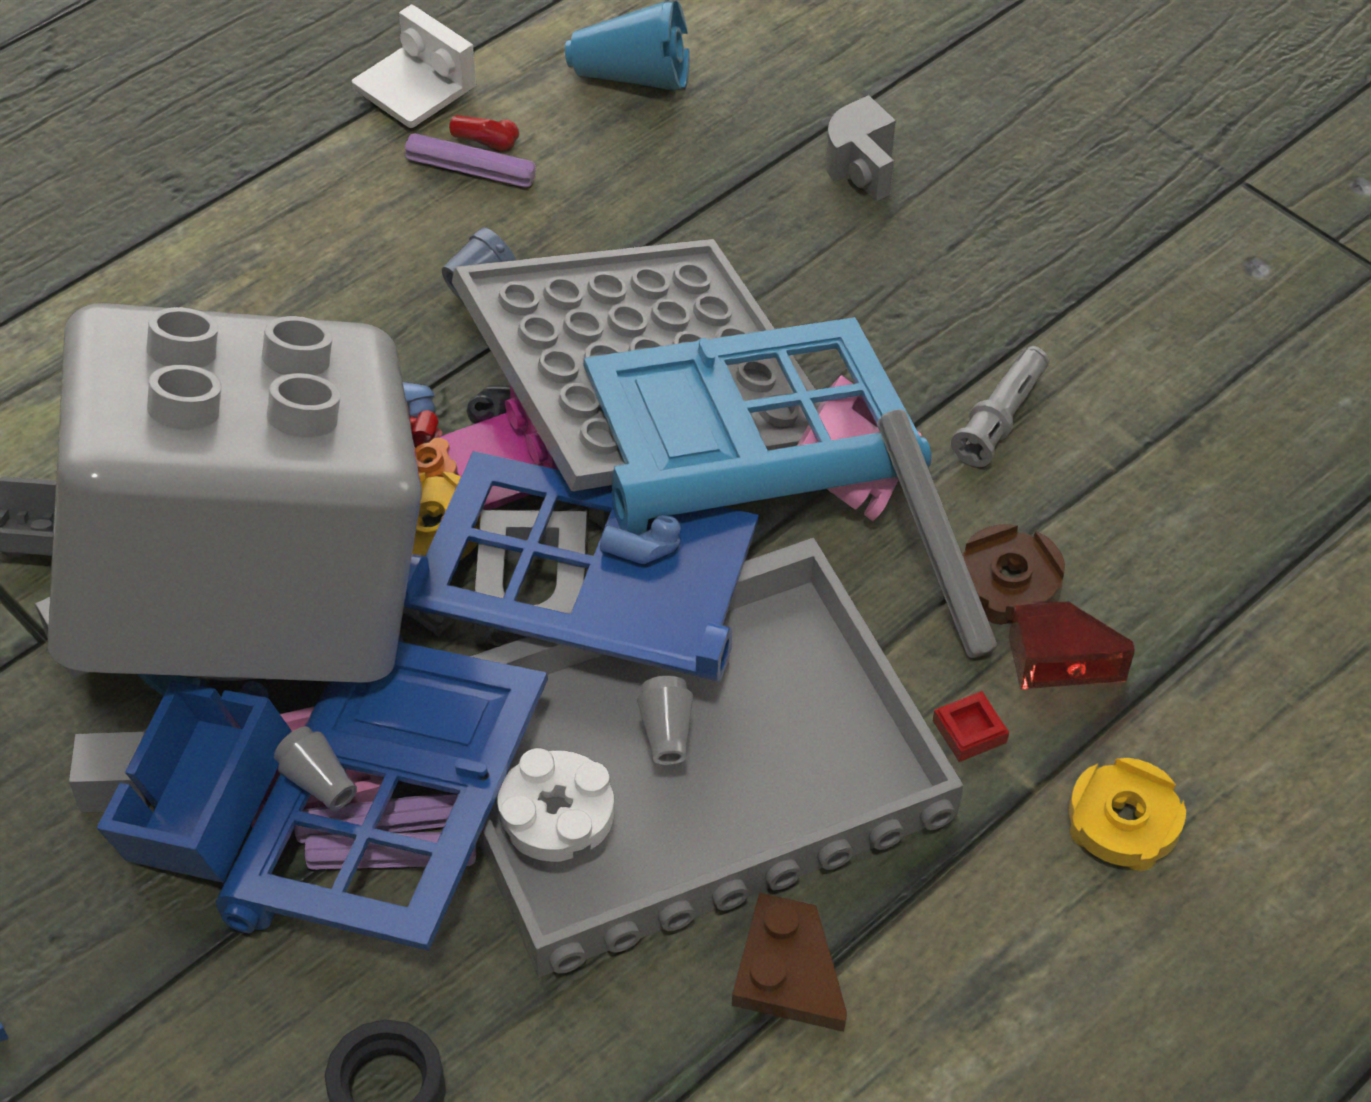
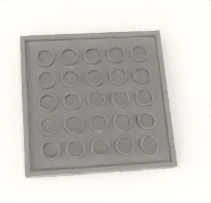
M714 239L455 267L452 284L571 491L612 485L614 466L625 464L583 366L585 357L699 341L701 338L713 339L774 329ZM790 355L789 358L806 391L816 390L793 355ZM776 358L727 365L744 401L793 393ZM821 402L813 403L816 410ZM800 405L750 413L768 451L797 446L809 424Z

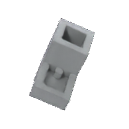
M869 95L842 107L832 116L828 125L825 163L827 173L834 182L849 175L857 187L862 188L875 201H878L891 194L894 160L890 156L893 153L896 120Z

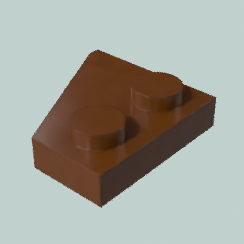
M759 893L732 993V1006L844 1032L847 1010L816 905Z

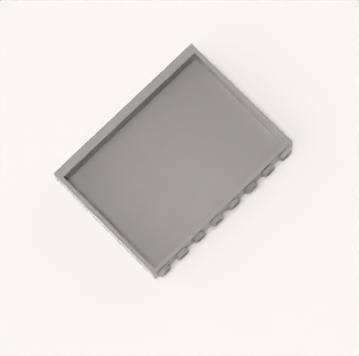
M814 537L744 562L723 626L732 628V650L719 682L532 637H525L470 656L547 672L548 681L508 772L518 765L522 755L531 749L541 748L548 752H574L589 758L593 762L602 764L607 769L609 782L614 794V819L609 833L592 850L591 846L588 845L583 850L573 852L574 858L561 862L542 861L518 851L511 843L510 835L501 825L498 813V795L477 840L539 978L552 972H570L581 966L586 959L609 950L611 952L624 951L634 946L640 938L661 930L675 931L688 925L694 917L715 909L729 910L735 908L751 895L769 888L773 890L784 889L795 883L800 876L821 868L826 870L838 868L847 863L852 856L873 848L878 850L887 849L897 844L906 835L924 828L928 830L941 828L948 824L955 816H958L964 785ZM658 676L680 677L686 681L687 689L693 693L686 745L687 759L677 764L663 765L653 761L652 747L637 702L638 696L642 693V684ZM552 797L544 801L547 804V812L550 814H556L560 807L570 808L572 805L567 803L565 798Z

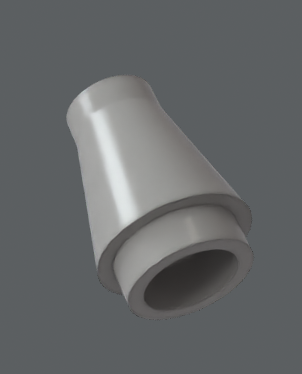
M658 676L651 678L642 684V693L638 696L637 702L652 747L653 761L663 765L683 762L687 759L686 745L693 693L687 689L686 681L680 677Z
M307 726L300 727L288 734L277 746L274 759L279 763V773L319 799L331 811L343 808L355 796L357 786L349 779L322 732H313Z

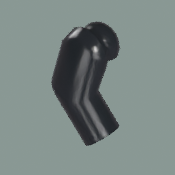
M490 385L472 397L467 406V415L470 421L476 424L507 413L505 401L510 399V386Z

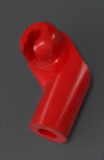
M455 115L449 124V130L453 137L473 140L497 151L512 148L514 142L519 137L517 125L507 119L497 122L491 119Z

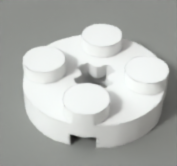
M535 748L524 753L520 758L519 764L513 767L506 775L498 793L499 819L504 830L510 835L511 843L518 851L529 857L550 862L574 858L573 852L583 850L588 845L591 846L592 850L599 845L609 833L614 819V794L609 782L607 769L602 764L593 762L589 758L574 752H548L545 749ZM552 797L565 798L567 803L572 805L570 808L560 807L556 814H550L547 812V804L544 801Z

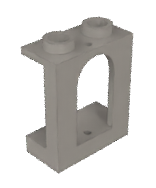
M482 510L480 530L528 540L539 511ZM553 511L540 544L587 554V511ZM479 543L475 592L503 598L505 595L503 589L505 559H520L522 553ZM537 556L533 558V560H550ZM558 562L557 584L554 593L548 600L534 606L571 614L585 579V568ZM475 624L477 644L502 646L527 637Z

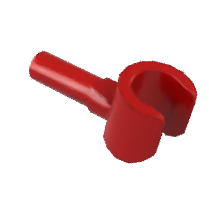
M429 410L420 412L417 418L410 416L412 438L415 447L424 443H430L432 439L440 438L443 434L441 429L436 428L439 422L437 416Z

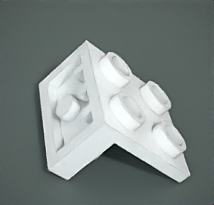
M411 4L399 12L402 48L352 79L355 91L409 128L417 126L476 86L473 44Z

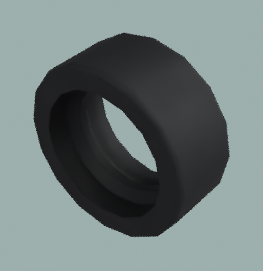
M384 1019L362 1024L343 1036L330 1053L324 1075L329 1102H354L349 1090V1083L353 1073L360 1065L371 1058L387 1054L406 1056L414 1061L421 1070V1089L410 1102H443L446 1087L439 1050L425 1032L408 1022Z

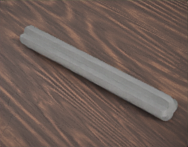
M902 409L887 412L881 416L877 425L966 653L970 658L989 654L997 647L996 639L907 413Z

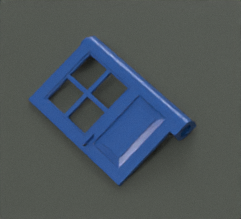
M472 452L426 556L412 554L404 602L405 608L719 682L721 680L732 650V628L723 626L752 542L759 515L725 507L669 515L675 518L681 526L678 535L680 543L673 553L646 564H639L600 551V538L594 556L540 544V541L557 500L611 512L604 531L608 525L620 529L613 507L612 485L571 491L560 470L481 452ZM492 486L545 497L528 540L474 528ZM656 518L648 519L647 531L652 530L651 525ZM468 541L522 553L503 598L449 586ZM534 556L589 568L571 614L516 601Z
M400 632L395 665L387 676L371 682L327 681L305 726L309 727L313 732H322L343 768L384 777L383 782L363 824L358 825L302 812L311 794L280 774L216 899V907L224 923L237 931L252 933L255 929L262 930L268 928L275 913L429 951L548 681L547 672L404 643ZM398 781L459 794L437 843L376 829ZM295 825L355 839L332 889L271 874ZM369 842L430 856L408 907L346 893Z

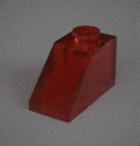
M1035 601L1029 604L1015 605L1009 641L1020 689L1127 682L1135 653L1132 640L1069 601L1052 603Z

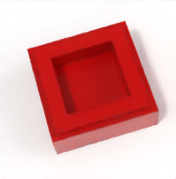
M983 691L934 710L932 721L959 762L1008 742L1009 731Z

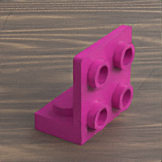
M511 385L510 399L505 401L507 413L440 437L449 443L450 449L447 453L449 458L457 464V475L462 476L473 451L559 470ZM492 486L483 510H491L532 494Z

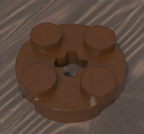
M999 524L978 531L968 540L962 555L989 622L1002 625L1011 620L1030 619L1043 614L1057 604L1062 590L1065 562L1058 547L1047 536L1035 531L1033 537L1026 533L1017 532L1018 525ZM1003 566H1008L1012 571L1021 570L1023 572L1017 578H1010L1001 574Z

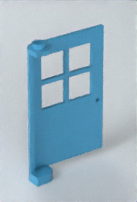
M855 317L713 339L701 338L699 341L584 358L583 366L625 462L624 465L614 466L612 480L613 507L616 519L622 530L639 535L647 531L648 519L657 518L662 515L669 516L898 477L880 432L831 440L813 403L862 395L876 424L881 416L887 412L902 409L907 413ZM837 348L855 384L806 391L789 356ZM776 358L793 393L744 401L727 365ZM800 405L818 443L768 451L750 413ZM907 413L927 467H929L931 464L929 443L926 438L920 437Z

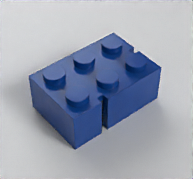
M172 680L125 771V774L148 801L156 807L154 812L151 811L129 784L119 783L97 829L128 862L224 883L279 766V763L274 759L275 750L292 730L269 698L224 690L222 696H220L215 688Z

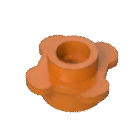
M434 438L430 443L414 447L419 473L425 472L427 478L434 476L443 477L442 472L456 474L458 467L456 462L449 458L447 452L450 446L447 440Z

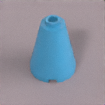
M666 0L573 32L571 40H567L565 43L568 67H574L578 76L673 91L682 89L687 85L690 61L689 48H683L682 34H688L683 9L679 1Z

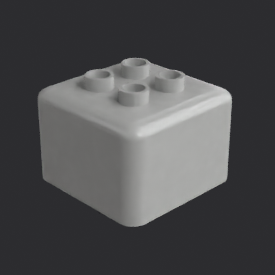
M94 303L75 311L67 320L64 330L47 644L50 656L62 666L82 672L179 675L217 681L284 679L371 682L387 676L393 670L396 660L422 493L398 352L391 337L378 327L365 323L318 320L298 316L279 317L202 311L183 307L164 308L112 303Z

